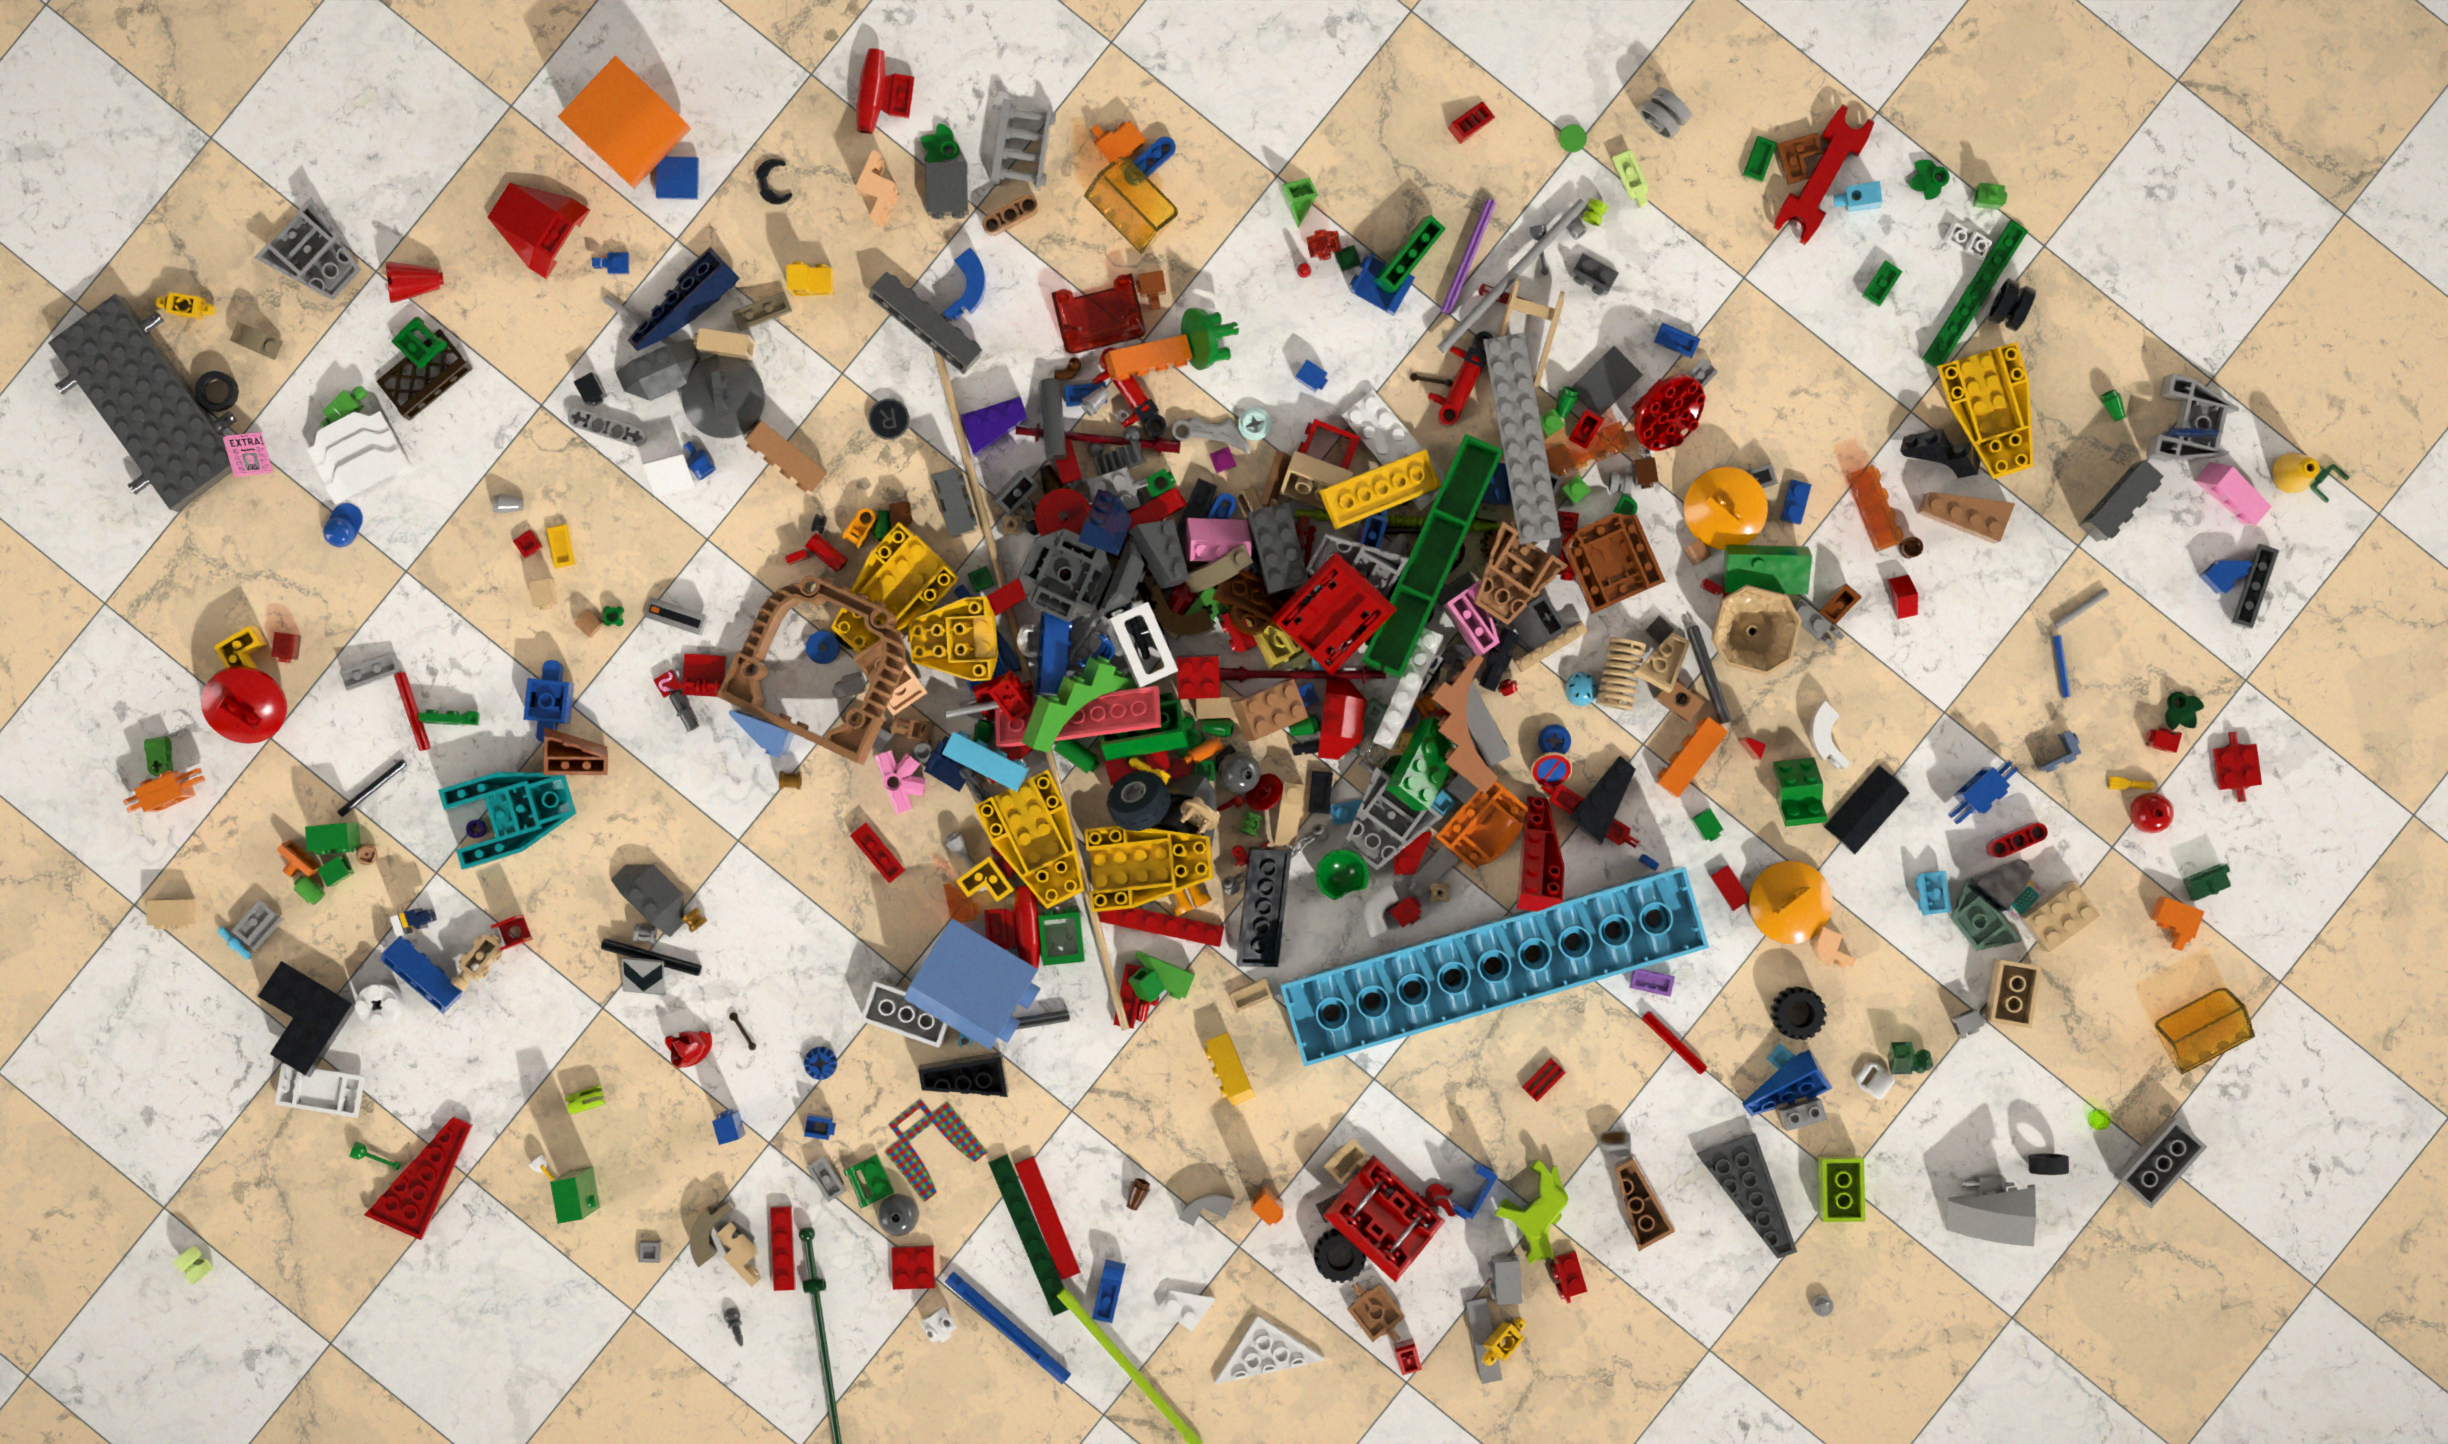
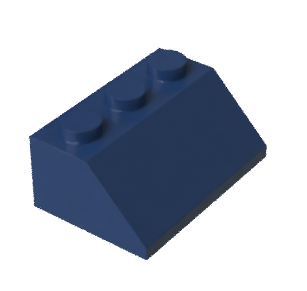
M1098 489L1085 519L1078 542L1118 556L1132 518L1117 495Z

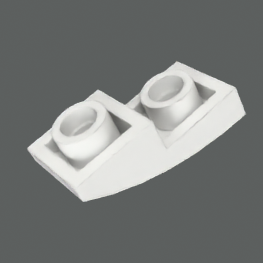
M1957 222L1951 224L1943 240L1954 248L1980 260H1984L1992 244L1991 240L1978 232H1971Z

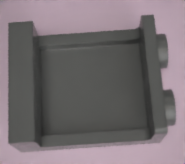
M967 162L925 163L927 215L931 216L932 219H943L944 216L951 215L952 218L961 219L965 218V215H969Z

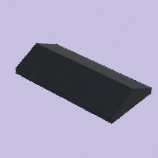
M1878 765L1825 824L1824 828L1855 855L1910 792L1895 777Z

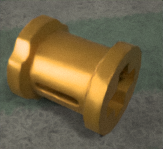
M780 771L779 789L789 787L801 790L802 772L784 773V771Z

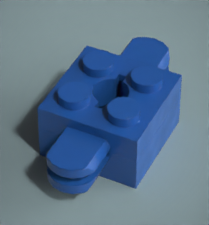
M555 660L544 662L541 679H527L523 720L537 721L535 736L537 740L543 743L544 727L557 731L558 723L570 724L574 683L562 682L563 665Z
M2010 759L1997 769L1994 767H1983L1953 794L1960 803L1948 813V816L1953 818L1960 813L1953 820L1956 824H1959L1971 813H1986L1992 808L1991 803L1995 799L2000 800L2008 793L2006 789L2011 785L2007 780L2018 771V768L2013 766L2008 769L2012 765Z

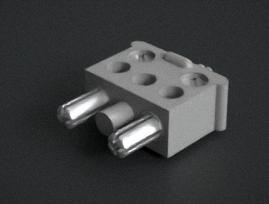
M2001 1174L1975 1176V1181H1962L1961 1183L1965 1184L1961 1185L1965 1190H1976L1981 1195H1986L1988 1191L1994 1190L1996 1193L2006 1192V1187L2015 1186L2014 1182H2006V1178Z

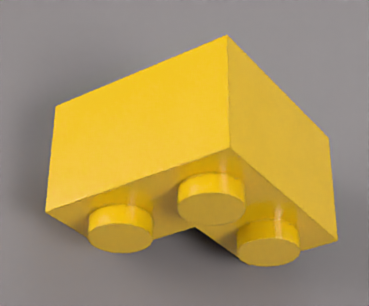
M793 261L792 265H786L787 290L792 296L834 295L833 270L827 264H816L815 268H810L803 261Z
M249 625L213 647L226 668L247 666L258 669L250 654L267 645V642L257 626Z
M989 856L956 880L967 897L972 896L986 886L996 902H999L1015 890L992 856Z

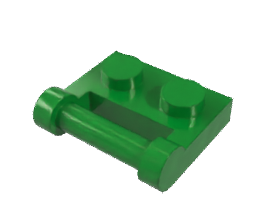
M418 316L413 318L391 341L420 369L447 346L446 341L438 338L424 325V321ZM419 330L433 344L428 348L413 332Z
M878 1154L843 1170L860 1201L858 1202L860 1209L895 1192ZM858 1170H861L872 1196L868 1198L855 1173Z

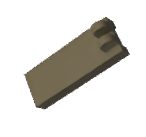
M783 291L734 310L732 314L741 332L792 312V309Z

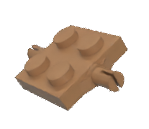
M1356 1282L1355 1285L1353 1284L1351 1288L1359 1297L1347 1307V1310L1372 1342L1380 1336L1388 1334L1394 1344L1397 1343V1340L1399 1341L1401 1337L1394 1328L1398 1322L1405 1318L1403 1312L1381 1283L1366 1291L1359 1282Z

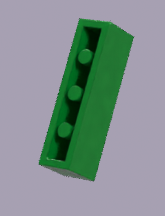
M1432 215L1423 217L1375 276L1373 281L1386 293L1395 292L1446 228Z

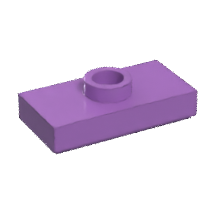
M1639 968L1632 971L1629 988L1671 997L1675 976Z

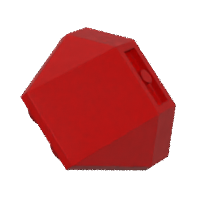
M509 183L487 218L525 265L547 279L557 264V261L554 260L575 225L578 227L582 225L590 209L570 197Z

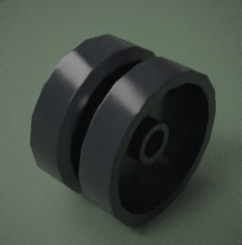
M2010 278L2006 279L1993 301L1988 320L1996 324L2005 320V327L2016 332L2031 309L2036 290L2028 286H2024L2019 290V283Z

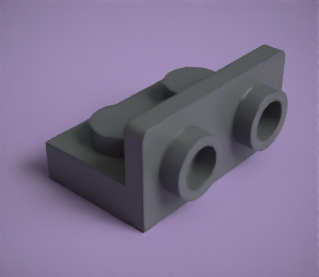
M1582 253L1570 276L1573 277V281L1582 286L1586 284L1592 288V292L1602 296V294L1607 295L1619 272Z

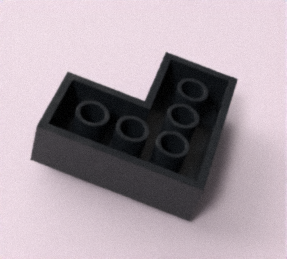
M283 961L279 963L257 996L293 1018L270 1052V1055L308 1077H311L355 1010V1004Z

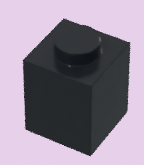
M592 372L574 381L584 403L588 406H597L604 402L603 399L607 397L597 376Z

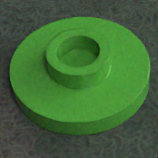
M1568 125L1560 132V146L1567 152H1578L1586 144V132L1578 125Z

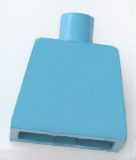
M1880 181L1847 186L1844 194L1833 195L1834 206H1847V212L1881 208L1882 194ZM1858 196L1860 199L1853 200L1852 197Z

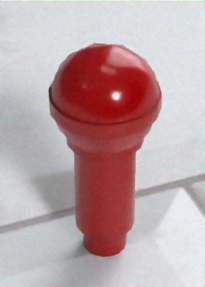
M1307 263L1300 264L1297 268V274L1302 278H1306L1311 274V267Z

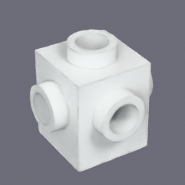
M944 1307L932 1312L919 1322L931 1343L939 1340L943 1343L952 1337L951 1332L957 1328L952 1317Z

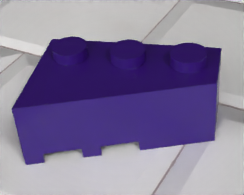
M1021 397L961 415L975 457L989 446L995 444L1003 436L1016 429V426H1020L1028 420Z

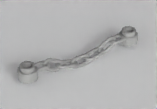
M1321 823L1315 824L1312 827V831L1300 838L1291 848L1294 853L1291 855V859L1300 853L1308 843L1314 840L1316 842L1326 841L1330 835L1327 827ZM1302 842L1303 845L1298 850L1296 847ZM1246 871L1235 877L1228 876L1224 878L1222 888L1227 895H1234L1240 890V884L1246 880Z

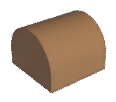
M1701 538L1683 548L1693 566L1711 556L1710 551Z
M590 609L585 610L574 623L589 638H592L604 625L603 621Z

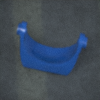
M1100 634L1099 637L1102 639L1101 645L1089 657L1097 659L1098 656H1102L1111 660L1115 653L1114 645L1106 634ZM1088 658L1079 659L1078 665L1084 668Z

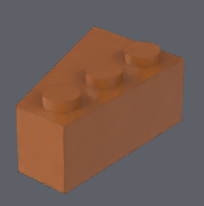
M544 727L543 773L544 775H608L607 746Z

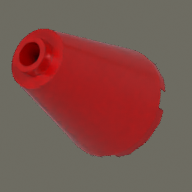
M391 261L385 262L390 303L400 302L440 289V285H444L443 272H438V268Z

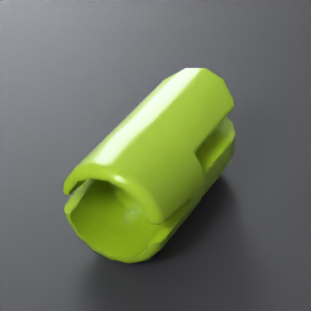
M597 1085L565 1095V1102L568 1101L569 1103L566 1105L568 1113L573 1115L605 1105V1100H601L604 1098V1094L599 1092L602 1090V1086Z

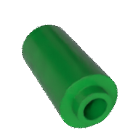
M1074 739L1060 740L1053 749L1086 774L1089 771L1093 773L1100 764L1097 761L1099 758L1097 755Z

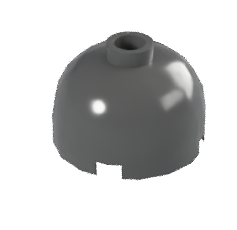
M1241 751L1226 755L1218 768L1221 785L1235 793H1245L1254 789L1261 776L1258 761L1250 754Z
M894 1194L888 1196L878 1209L877 1218L880 1227L884 1232L893 1236L908 1234L915 1228L918 1222V1205L911 1197L906 1195Z

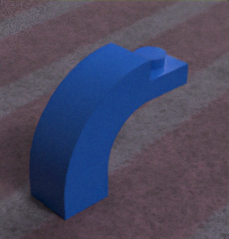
M968 248L954 260L956 265L965 274L967 283L963 295L943 311L949 321L959 319L964 314L963 310L965 309L970 314H973L985 295V271L979 258L971 248Z

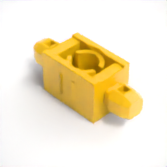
M169 292L168 297L159 296L156 298V306L166 309L165 312L172 316L203 320V315L214 316L216 313L214 305L206 303L205 299L198 296ZM188 301L192 308L188 307L187 310L183 311L179 304L183 305Z
M1516 1317L1511 1323L1502 1322L1484 1342L1483 1346L1488 1351L1484 1353L1481 1361L1486 1366L1493 1365L1497 1360L1506 1361L1525 1339L1519 1331L1522 1332L1526 1322L1521 1317ZM1505 1337V1344L1502 1345V1339Z

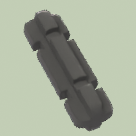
M966 766L961 768L959 771L960 775L965 779L974 794H977L976 796L979 801L982 802L990 798L989 793L984 789L975 774H972V770Z

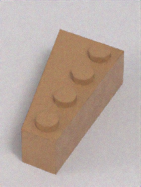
M760 419L744 438L748 442L746 446L754 453H757L759 450L765 455L763 460L772 467L774 464L778 465L781 468L779 472L788 479L792 476L798 481L796 486L804 492L807 490L813 492L827 474L826 471Z
M1929 492L1924 494L1917 514L1995 544L2001 541L2015 503Z
M1632 1154L1615 1164V1171L1638 1251H1641L1674 1233L1675 1227L1634 1155Z

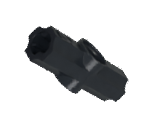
M1506 628L1502 629L1498 638L1500 643L1495 645V648L1493 647L1486 662L1487 666L1479 681V686L1493 692L1496 691L1503 672H1506L1512 658L1511 654L1519 639V634Z

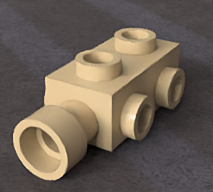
M484 934L482 937L477 936L472 943L473 949L469 954L465 952L459 959L460 965L458 967L462 971L458 976L455 975L450 983L464 992L472 978L477 982L481 978H485L490 971L489 967L503 955V952L499 951V948L502 947L500 944L501 940L494 934L490 936ZM491 948L492 951L486 954L487 949ZM479 965L476 971H473V967Z

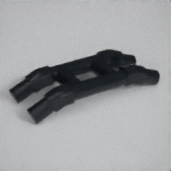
M1139 583L1138 588L1144 603L1149 602L1151 609H1155L1146 583ZM1130 600L1129 605L1126 606V607H1124L1125 611H1128V610L1131 609V607H1130V605H1132L1131 600ZM1137 616L1129 619L1143 660L1151 658L1144 636L1150 634L1147 626L1140 627ZM1156 619L1167 646L1171 650L1162 624Z

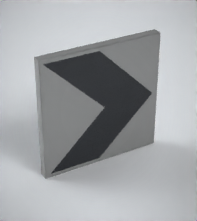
M622 957L624 992L665 995L664 961Z

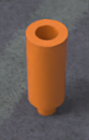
M1216 736L1189 750L1188 755L1183 757V761L1186 765L1190 763L1195 765L1223 750V744Z

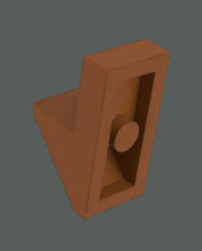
M1845 583L1838 587L1835 594L1824 604L1819 612L1835 625L1862 596Z

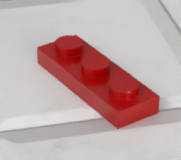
M867 822L850 835L888 883H891L906 871Z
M1126 963L1120 996L1129 1028L1134 1029L1140 999L1137 997L1128 979L1143 966ZM1115 1013L1113 1025L1120 1026L1117 1013Z

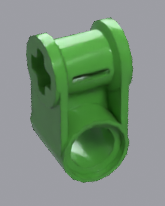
M169 737L145 739L144 750L148 772L153 776H159V774L169 770L172 772V745Z

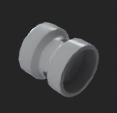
M1610 472L1609 492L1616 493L1617 491H1622L1623 494H1630L1632 473L1619 475L1617 472Z

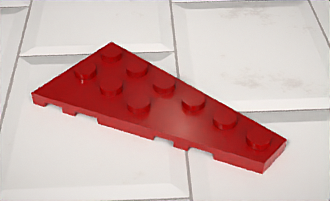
M455 1116L452 1117L364 1216L422 1240L473 1124Z

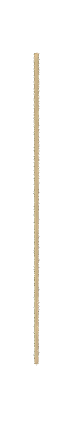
M935 352L936 363L1000 589L1007 584L944 358ZM1012 606L1005 612L1025 682L1031 680L1034 687L1028 689V691L1035 693L1036 689L1027 657L1023 656L1017 645L1016 640L1019 628ZM1051 747L1049 753H1044L1049 771L1067 806L1085 890L1083 891L1121 1031L1130 1028L1097 912L1091 911V888Z

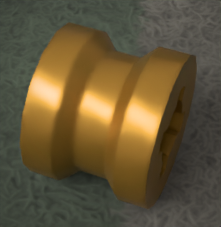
M698 907L681 919L683 923L689 926L691 933L708 921L700 915Z

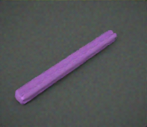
M1491 199L1485 200L1441 308V312L1450 315L1495 208L1496 202Z

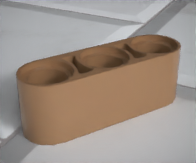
M1024 195L988 214L982 221L984 231L990 236H996L1037 214L1039 208L1037 200L1032 195ZM1031 201L1034 203V207L1031 210H1025L1023 208L1024 203ZM1014 211L1016 216L1012 220H1007L1005 218L1006 213ZM990 221L998 223V226L993 230L987 228V224Z

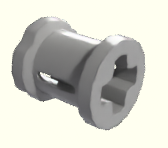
M635 924L633 942L644 941L655 945L658 929L655 926L649 928Z

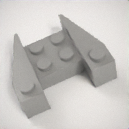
M2170 374L2163 378L2159 397L2182 402L2176 428H2217L2218 431L2223 432L2226 415L2239 411L2237 406L2193 378L2177 374ZM2199 429L2200 431H2205L2201 434H2216L2218 436L2189 435L2174 436L2173 438L2161 434L2154 435L2149 439L2146 457L2167 462L2221 457L2229 455L2230 451L2219 449L2222 437L2221 432L2217 434L2210 433L2209 431L2212 429Z

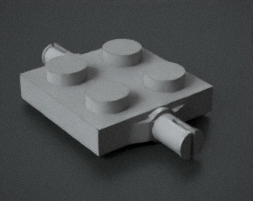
M1127 466L1088 478L1087 482L1091 490V496L1085 498L1089 504H1092L1098 489L1109 491L1120 498L1126 510L1140 507L1137 489L1149 485L1147 478L1134 481L1130 476Z

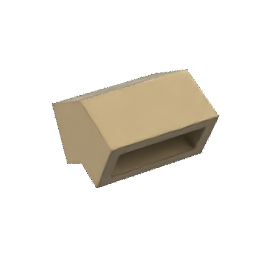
M1252 486L1234 495L1245 519L1248 512L1264 509Z

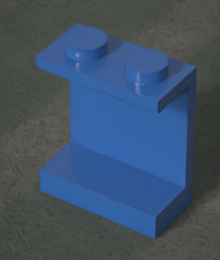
M1371 253L1369 258L1365 256L1360 265L1362 271L1359 276L1355 274L1350 282L1352 286L1351 293L1394 316L1415 277L1409 274L1395 292L1386 293L1373 281L1385 263L1376 259L1375 254Z
M1476 1161L1473 1169L1476 1173L1483 1176L1485 1180L1468 1208L1454 1199L1451 1202L1455 1214L1465 1220L1467 1217L1474 1218L1498 1178L1494 1170L1479 1161Z

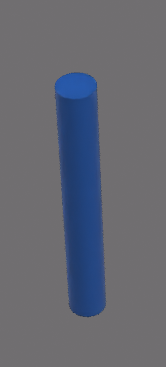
M2061 635L2053 636L2062 698L2071 697Z

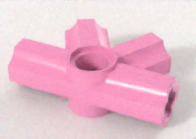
M892 750L876 755L875 759L884 781V787L887 789L895 813L899 814L912 809L913 806L908 794L923 796L926 786V778L911 776L920 766V763L913 756L906 753L897 764ZM892 776L897 777L899 780V785L896 788H892L889 785V779Z

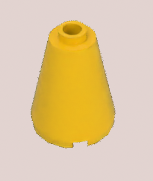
M2297 452L2283 454L2275 460L2272 466L2273 483L2285 493L2302 492L2309 487L2318 475L2320 465L2314 458Z

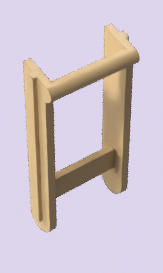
M1517 278L1509 295L1498 337L1505 336L1512 310L1551 321L1536 375L1532 374L1534 387L1537 388L1540 386L1564 304L1565 292L1560 291L1555 308L1516 298L1521 279Z

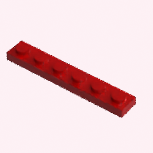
M1139 908L1101 911L1099 916L1100 922L1217 947L1221 945L1224 926Z

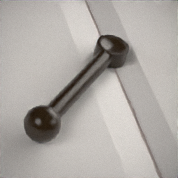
M1416 373L1410 375V380L1413 382L1420 380L1445 384L1446 387H1451L1453 383L1451 379L1440 380L1421 377Z
M735 1012L731 1013L729 1018L736 1023L749 1044L748 1048L751 1051L755 1050L756 1044L750 1040L738 1020V1014Z

